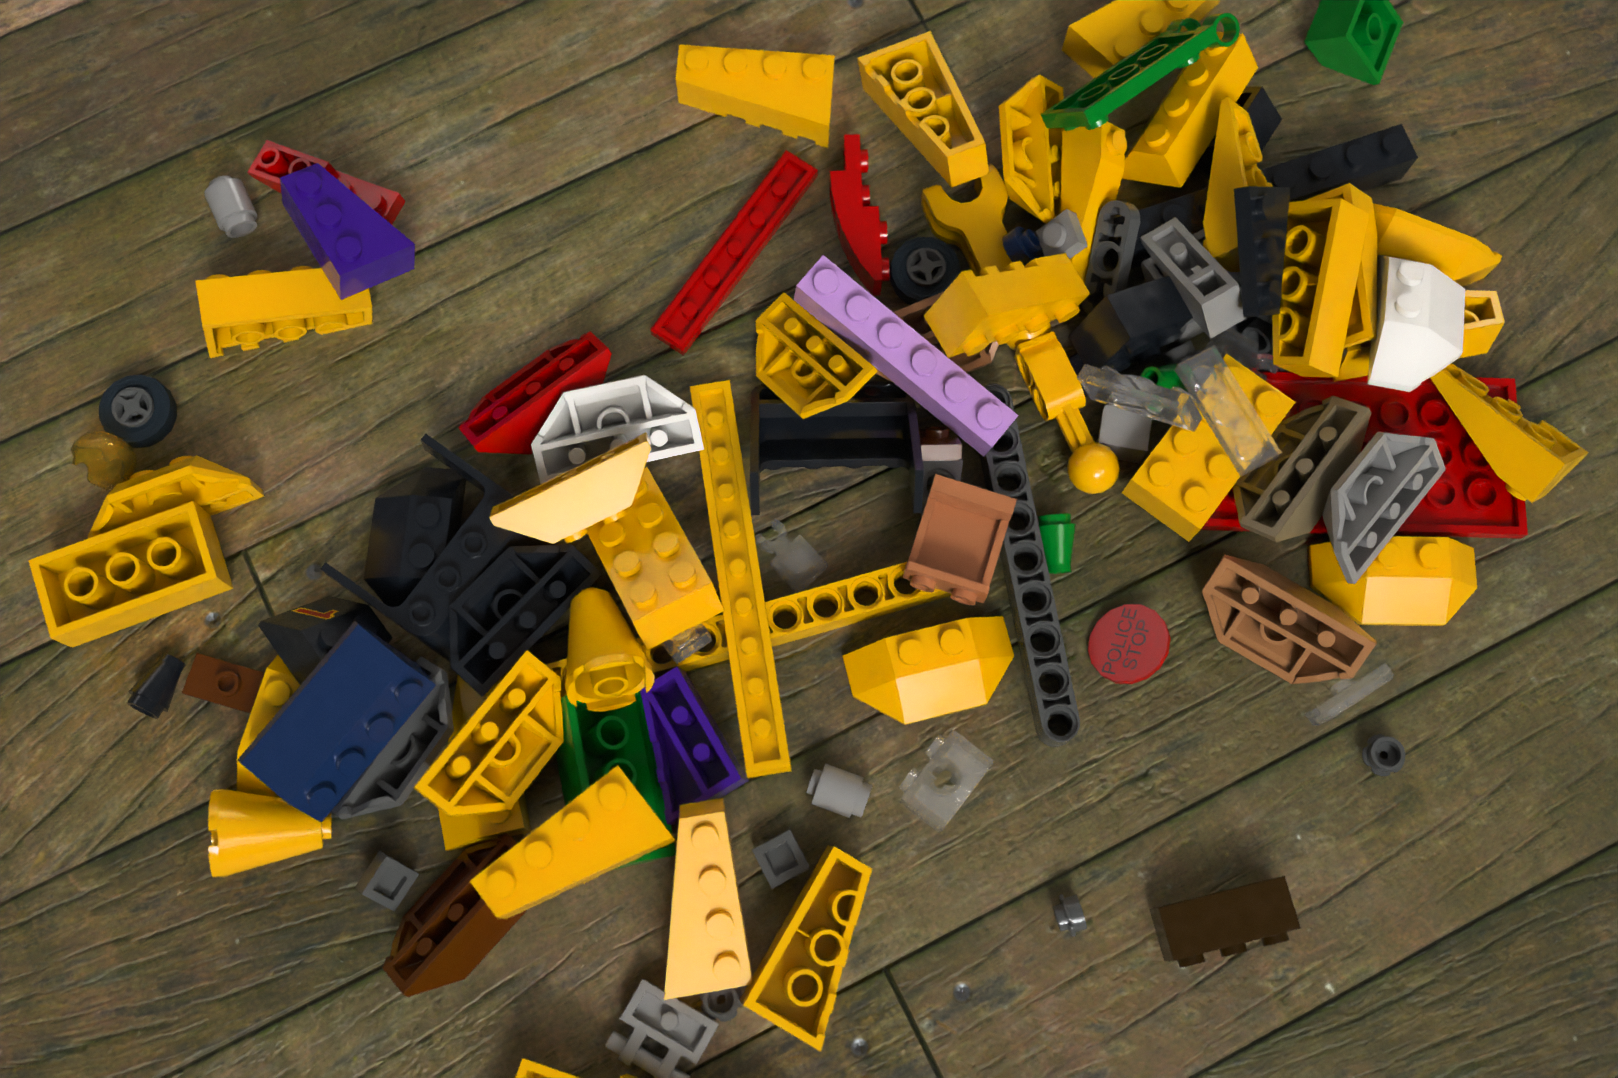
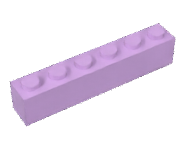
M824 255L821 256L796 285L794 301L983 457L1018 417L1014 411Z

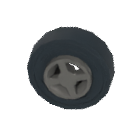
M916 237L905 242L895 252L890 264V283L896 295L909 305L944 292L960 274V262L955 251L944 241L933 237ZM920 273L921 275H924L925 279L917 274Z
M144 375L126 376L114 382L104 392L99 404V420L105 432L119 444L132 448L150 447L162 441L172 431L177 419V404L170 390L157 379Z

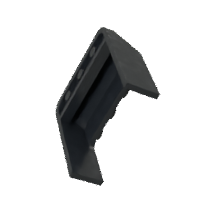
M868 381L849 401L805 419L796 414L766 385L761 384L752 390L750 433L751 515H760V473L764 469L776 470L782 467L819 469L821 467L841 466L852 469L863 466L905 467L909 471L913 512L922 513L924 467L915 400L891 381Z
M425 434L421 439L424 450L485 494L481 502L404 603L397 607L387 606L325 562L320 569L331 579L450 662L448 607L509 546L555 545V543L552 544L494 526L489 518L492 507L514 496L432 437Z

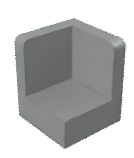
M1105 405L1102 410L1099 435L1096 442L1110 447L1117 455L1118 460L1140 463L1148 451L1153 413Z

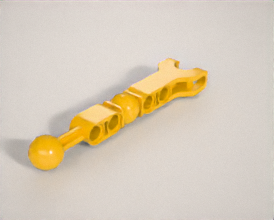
M992 164L988 165L989 174L975 179L974 187L978 197L971 202L960 203L950 199L941 185L936 184L922 189L921 205L932 233L941 241L958 246L976 277L981 275L980 271L984 267L996 266L1000 272L1012 262L1002 242L1003 236L1007 234L1002 221L1005 214L1008 192L998 170ZM1051 323L1032 334H1029L1027 330L1020 332L1018 336L1006 344L1010 349L1016 351L1014 359L1018 364L1022 378L1041 417L1045 421L1056 418L1072 451L1067 465L1070 481L1078 490L1085 493H1103L1111 488L1118 479L1120 470L1118 458L1110 447L1094 442L1079 411L1086 404L1084 391L1064 348L1056 338L1055 332H1051Z

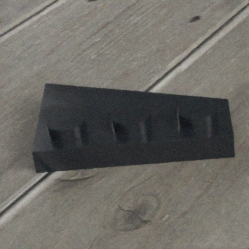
M1248 186L1234 189L1243 318L1280 314L1290 187Z

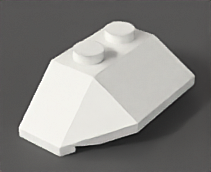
M1379 255L1377 258L1376 339H1372L1370 343L1367 384L1411 392L1420 386L1423 381L1434 376L1460 358L1463 353L1465 288L1431 264Z
M647 375L563 392L531 444L540 484L644 433H647L651 443L647 462L704 450L696 410L693 406Z

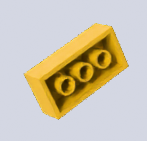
M1226 354L1131 478L1122 494L1190 542L1295 404V401Z
M646 467L640 479L632 506L626 508L627 514L609 524H604L603 520L587 527L589 530L587 534L646 650H649L724 610L711 579L648 467Z
M194 501L28 560L50 638L72 648L234 589L211 515Z

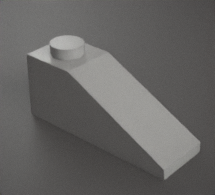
M1176 217L1140 237L1143 246L1163 276H1170L1191 312L1192 319L1210 339L1247 318H1243L1242 296L1239 284Z

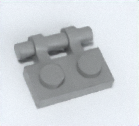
M642 979L620 1020L634 1027V1031L629 1039L613 1031L605 1047L620 1055L618 1060L629 1067L633 1063L652 1074L654 1078H690V1075L676 1068L678 1061L683 1056L697 1065L720 1023L677 998L664 1000V990ZM647 1036L669 1048L664 1059L641 1047Z

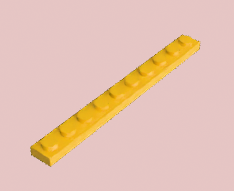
M730 380L690 386L692 405L696 410L704 450H700L699 453L721 604L724 610L723 617L747 778L789 772L792 770Z

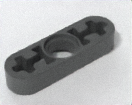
M1113 200L1106 203L1100 210L1085 280V286L1089 290L1090 295L1082 302L1083 309L1088 315L1099 304L1097 303L1099 295L1106 297L1127 288L1140 225V213L1136 206L1131 203ZM1115 215L1125 216L1123 225L1114 223ZM1109 236L1122 238L1121 243L1109 241ZM1114 249L1118 254V264L1114 270L1108 272L1104 267L1103 259L1107 251ZM1101 277L1113 279V283L1100 282Z

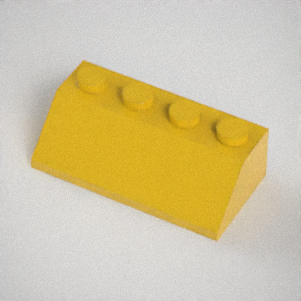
M1217 32V36L1220 40L1222 39L1224 32ZM1239 33L1238 39L1231 46L1207 47L1199 53L1200 59L1181 70L1125 156V169L1122 179L1182 188L1217 132L1221 100L1229 97L1234 102H1237L1258 69V65L1243 33Z

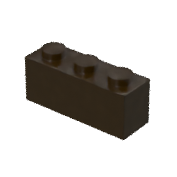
M1285 876L1149 909L1164 961L1178 960L1180 968L1205 962L1203 953L1220 950L1221 957L1247 951L1245 943L1258 939L1262 940L1263 946L1289 940L1287 932L1301 929Z

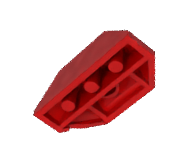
M591 331L582 334L579 339L568 340L554 346L484 395L470 412L468 419L463 421L458 428L477 452L531 455L533 453L531 447L533 440L563 392L603 384L612 353Z

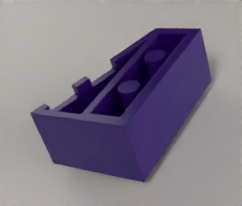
M320 164L311 165L280 178L283 206L341 300L415 268V244Z
M675 667L655 679L652 688L647 693L645 687L640 690L650 742L653 744L658 783L661 785L665 805L666 824H678L680 805L722 798L749 781L686 671Z

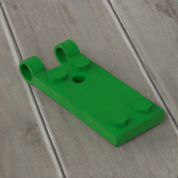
M1230 13L1214 14L1208 16L1203 21L1202 26L1193 18L1174 20L1168 25L1166 31L1041 113L1046 127L1064 128L1065 131H1070L1077 127H1086L1087 130H1092L1105 124L1109 120V113L1176 68H1184L1200 59L1199 53L1207 47L1219 48L1234 44L1240 32L1237 18ZM1219 21L1222 23L1224 28V34L1221 40L1218 38L1216 32L1217 24ZM1183 25H1184V26L1186 27L1187 31H1185V32H1180V31H1181V28H1182Z

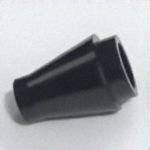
M162 653L159 660L128 691L131 696L127 704L149 717L158 719L163 711L168 712L181 672L186 664L172 655Z

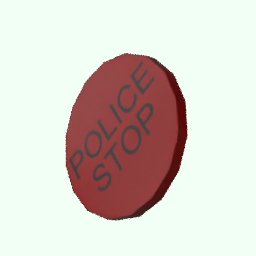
M1141 604L1122 605L1110 610L1101 617L1090 633L1088 652L1091 664L1102 677L1116 684H1134L1143 681L1161 668L1169 654L1171 637L1167 624L1155 610Z

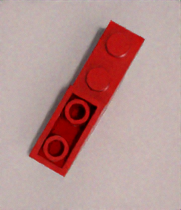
M844 134V171H830L829 177L830 203L834 225L842 249L856 275L873 296H881L882 281H889V257H881V245H887L888 241L887 220L880 221L879 206H870L869 185H862V173H868V149H860V134Z
M266 140L247 172L251 177L281 193V177L318 163L390 224L394 223L406 202L398 192L336 171L325 160Z

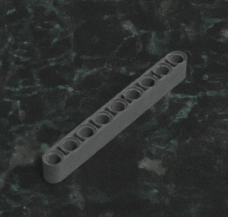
M992 383L983 386L1014 411L1012 397L1004 386ZM1015 419L999 438L1008 444L1009 450L998 452L991 448L984 457L980 453L979 456L986 490L1017 499L1012 516L1020 517L1025 523V529L1021 531H1015L1007 527L999 554L1035 730L1038 738L1045 745L1060 747L1077 735L1080 728V718L1017 420ZM1002 477H1009L1016 482L1017 489L1005 491L998 485L997 480ZM1014 556H1028L1034 564V569L1029 571L1019 569L1014 563ZM1027 594L1037 596L1042 603V610H1028L1022 603V596ZM1035 634L1045 636L1050 642V651H1036L1030 643V637ZM1042 675L1053 676L1059 684L1058 693L1048 694L1044 692L1039 685V677ZM1050 716H1059L1066 721V735L1057 736L1049 730L1048 718Z

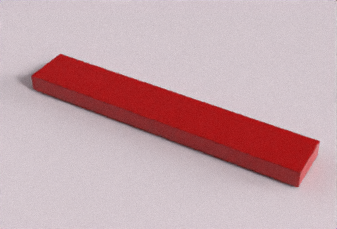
M785 150L650 329L651 335L684 356L818 177V169Z

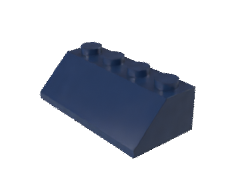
M355 621L238 760L288 804L322 822L433 690L436 684L416 662Z

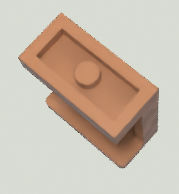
M935 474L903 578L911 580L910 585L921 591L934 592L936 588L951 593V599L962 604L975 605L976 601L984 603L989 593V586L1017 499Z

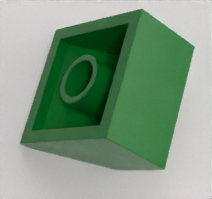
M1320 0L1304 42L1321 66L1368 84L1377 85L1380 84L1403 21L1389 0Z

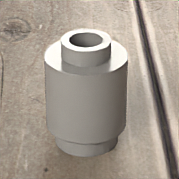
M227 175L213 179L205 190L204 196L219 229L225 231L226 235L230 238L242 237L253 232L257 228V213L242 180Z
M825 764L823 771L814 769L806 793L814 796L812 805L850 818L851 814L861 818L873 785L863 782L864 777Z

